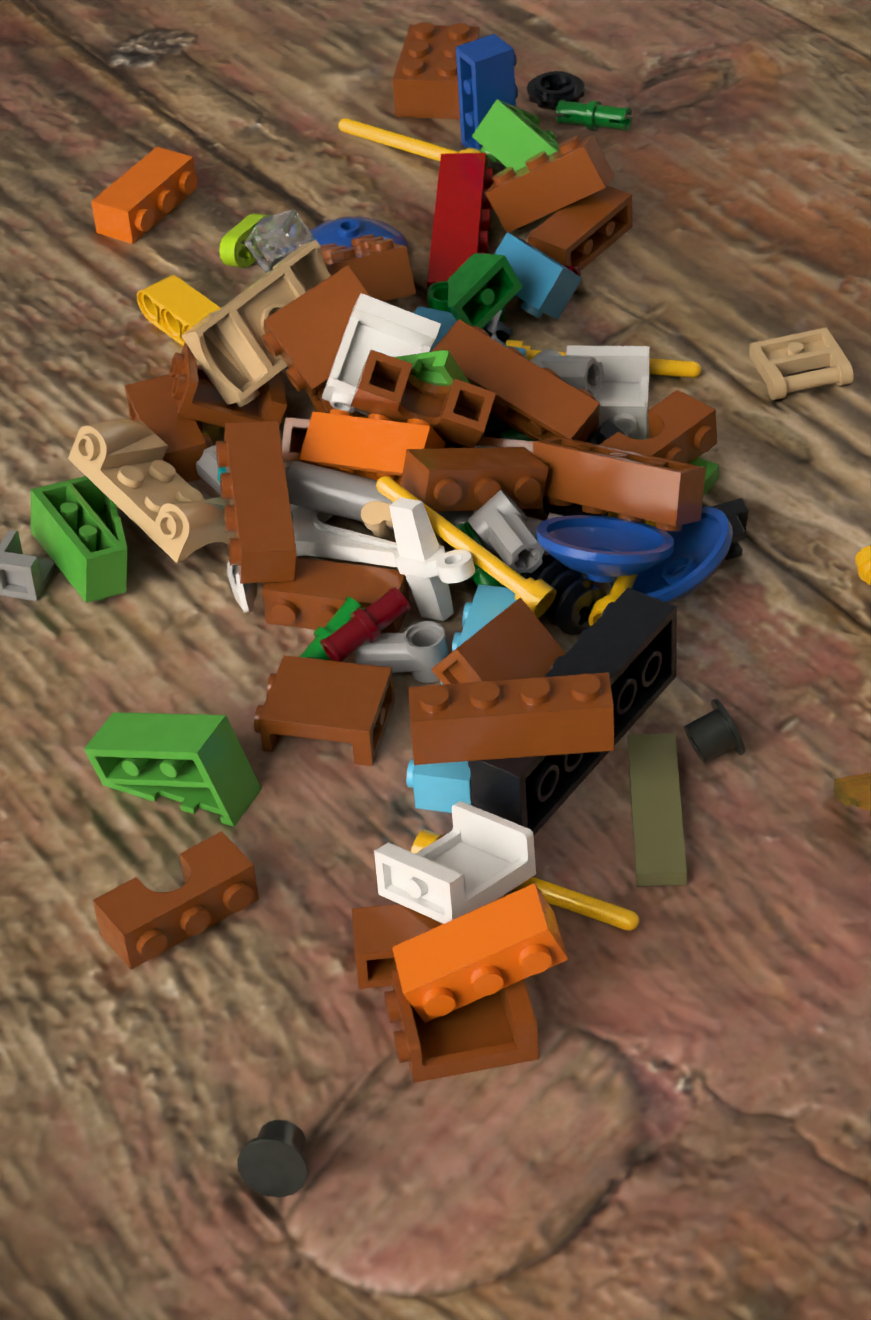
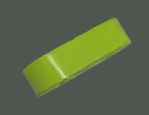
M252 213L244 218L222 238L219 248L222 262L226 266L247 268L276 243L279 231L276 219L272 215Z

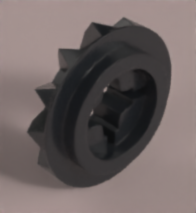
M552 71L533 78L527 85L529 101L537 103L539 108L548 106L554 110L560 100L579 103L580 98L584 96V83L573 74Z

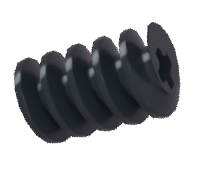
M544 551L542 556L543 563L532 573L524 572L520 575L525 579L532 577L534 580L542 579L556 589L557 593L553 603L542 616H545L552 624L557 625L566 634H581L583 630L590 628L588 618L595 602L608 594L604 589L596 587L593 581L584 578L581 572L566 567Z

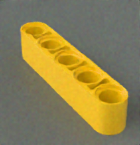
M175 275L166 277L137 293L138 305L145 318L182 346H184L185 341L181 335L212 312L221 309V307Z

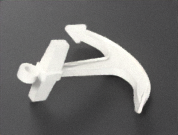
M400 497L389 506L396 542L324 524L333 516L332 514L290 504L293 514L296 556L308 555L397 567L399 573L406 576L420 615L423 618L442 622L449 618L454 611L448 583L462 582L475 573L474 562L469 551L458 549L446 552L444 546L438 544L422 501ZM228 561L227 575L235 600L244 613L253 612L252 606L257 596L258 583L240 584L238 565L230 566Z

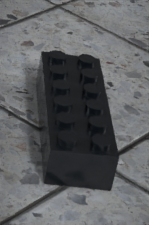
M627 588L615 602H610L606 606L602 616L589 629L582 631L572 648L564 656H559L554 661L551 670L544 676L553 677L609 672L614 706V746L677 677V607L631 588ZM609 751L468 761L471 773V803H473L474 807L532 830L535 835Z

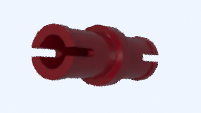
M391 587L387 593L366 609L358 608L351 613V620L329 637L320 641V645L331 661L342 662L366 642L374 643L381 637L380 632L404 613L409 612L411 607L404 595L396 587Z

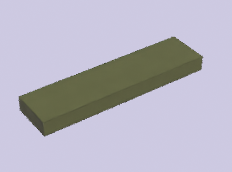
M676 734L627 735L636 887L687 885Z

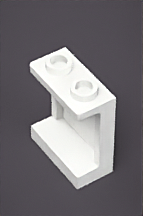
M360 293L353 307L321 398L330 401V405L335 409L349 413L356 411L369 416L371 413L351 407L350 405L370 350L372 349L392 357L429 352L436 340L441 324Z
M567 345L566 356L594 357L597 362H602L605 376L602 379L601 390L594 395L596 401L600 402L599 425L610 419L628 437L638 440L646 439L650 384V346Z
M459 801L452 806V831L419 852L412 853L389 842L374 851L378 895L445 924L496 901L536 875L534 834L532 830Z

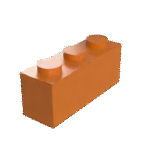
M158 146L91 201L96 233L134 244L198 189L193 157Z
M332 409L330 413L312 412L299 460L304 463L374 480L387 476L401 485L407 449L444 448L446 443L435 432L433 426L424 420L408 419L407 423L396 422L380 414H370L368 418L355 417L343 410Z
M535 883L392 947L403 995L424 1023L445 1016L460 1007L487 995H492L505 987L532 975L542 973L548 968L568 960L555 913Z

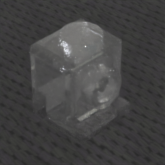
M293 209L261 218L245 241V244L263 270L269 272L271 263L275 258L288 256L296 248L314 241L315 238L296 210Z

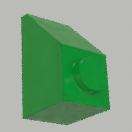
M474 253L448 279V308L456 321L460 319L470 326L483 328L523 286L505 255Z

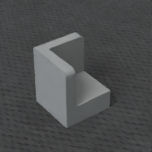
M9 530L0 543V596L38 601L56 570L55 563L52 560L39 559L37 556L23 554L19 532Z

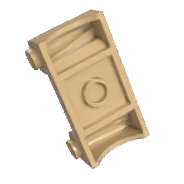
M317 240L298 247L272 267L273 270L221 309L212 312L181 335L227 405L237 403L239 407L246 405L260 394L258 388L288 366L281 355L275 358L264 344L261 337L266 334L263 330L264 319L331 276L323 261L321 246Z
M129 419L106 420L80 428L68 459L176 563L183 562L193 552L213 542H223L228 547L229 538H234V532H226L224 507L225 505H230L227 500H222L221 497L205 500L201 492L191 487L178 475L171 464L162 460L168 445L145 423Z

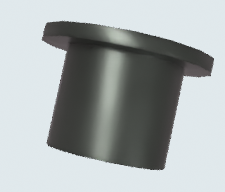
M717 698L711 700L713 711L684 725V730L694 751L704 764L733 748L739 755L746 753L744 743L732 718Z
M273 1120L263 1125L257 1138L252 1139L243 1146L237 1159L238 1172L244 1183L254 1191L270 1197L281 1198L293 1195L300 1190L308 1177V1162L303 1155L306 1148V1137L303 1131L295 1124L286 1120Z

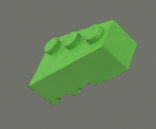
M498 99L472 135L483 146L480 149L481 153H486V157L495 163L500 161L506 168L513 167L515 171L525 167V162L540 152L545 151L547 155L559 151V144L555 141L557 136L548 129L544 132L538 126L541 120L536 115Z
M87 476L31 489V533L85 603L125 593L127 583V545L121 517L118 516L117 505Z
M113 712L84 748L103 786L154 802L159 796L182 802L180 804L181 810L195 814L199 808L222 815L220 817L221 823L235 827L262 790L226 715Z

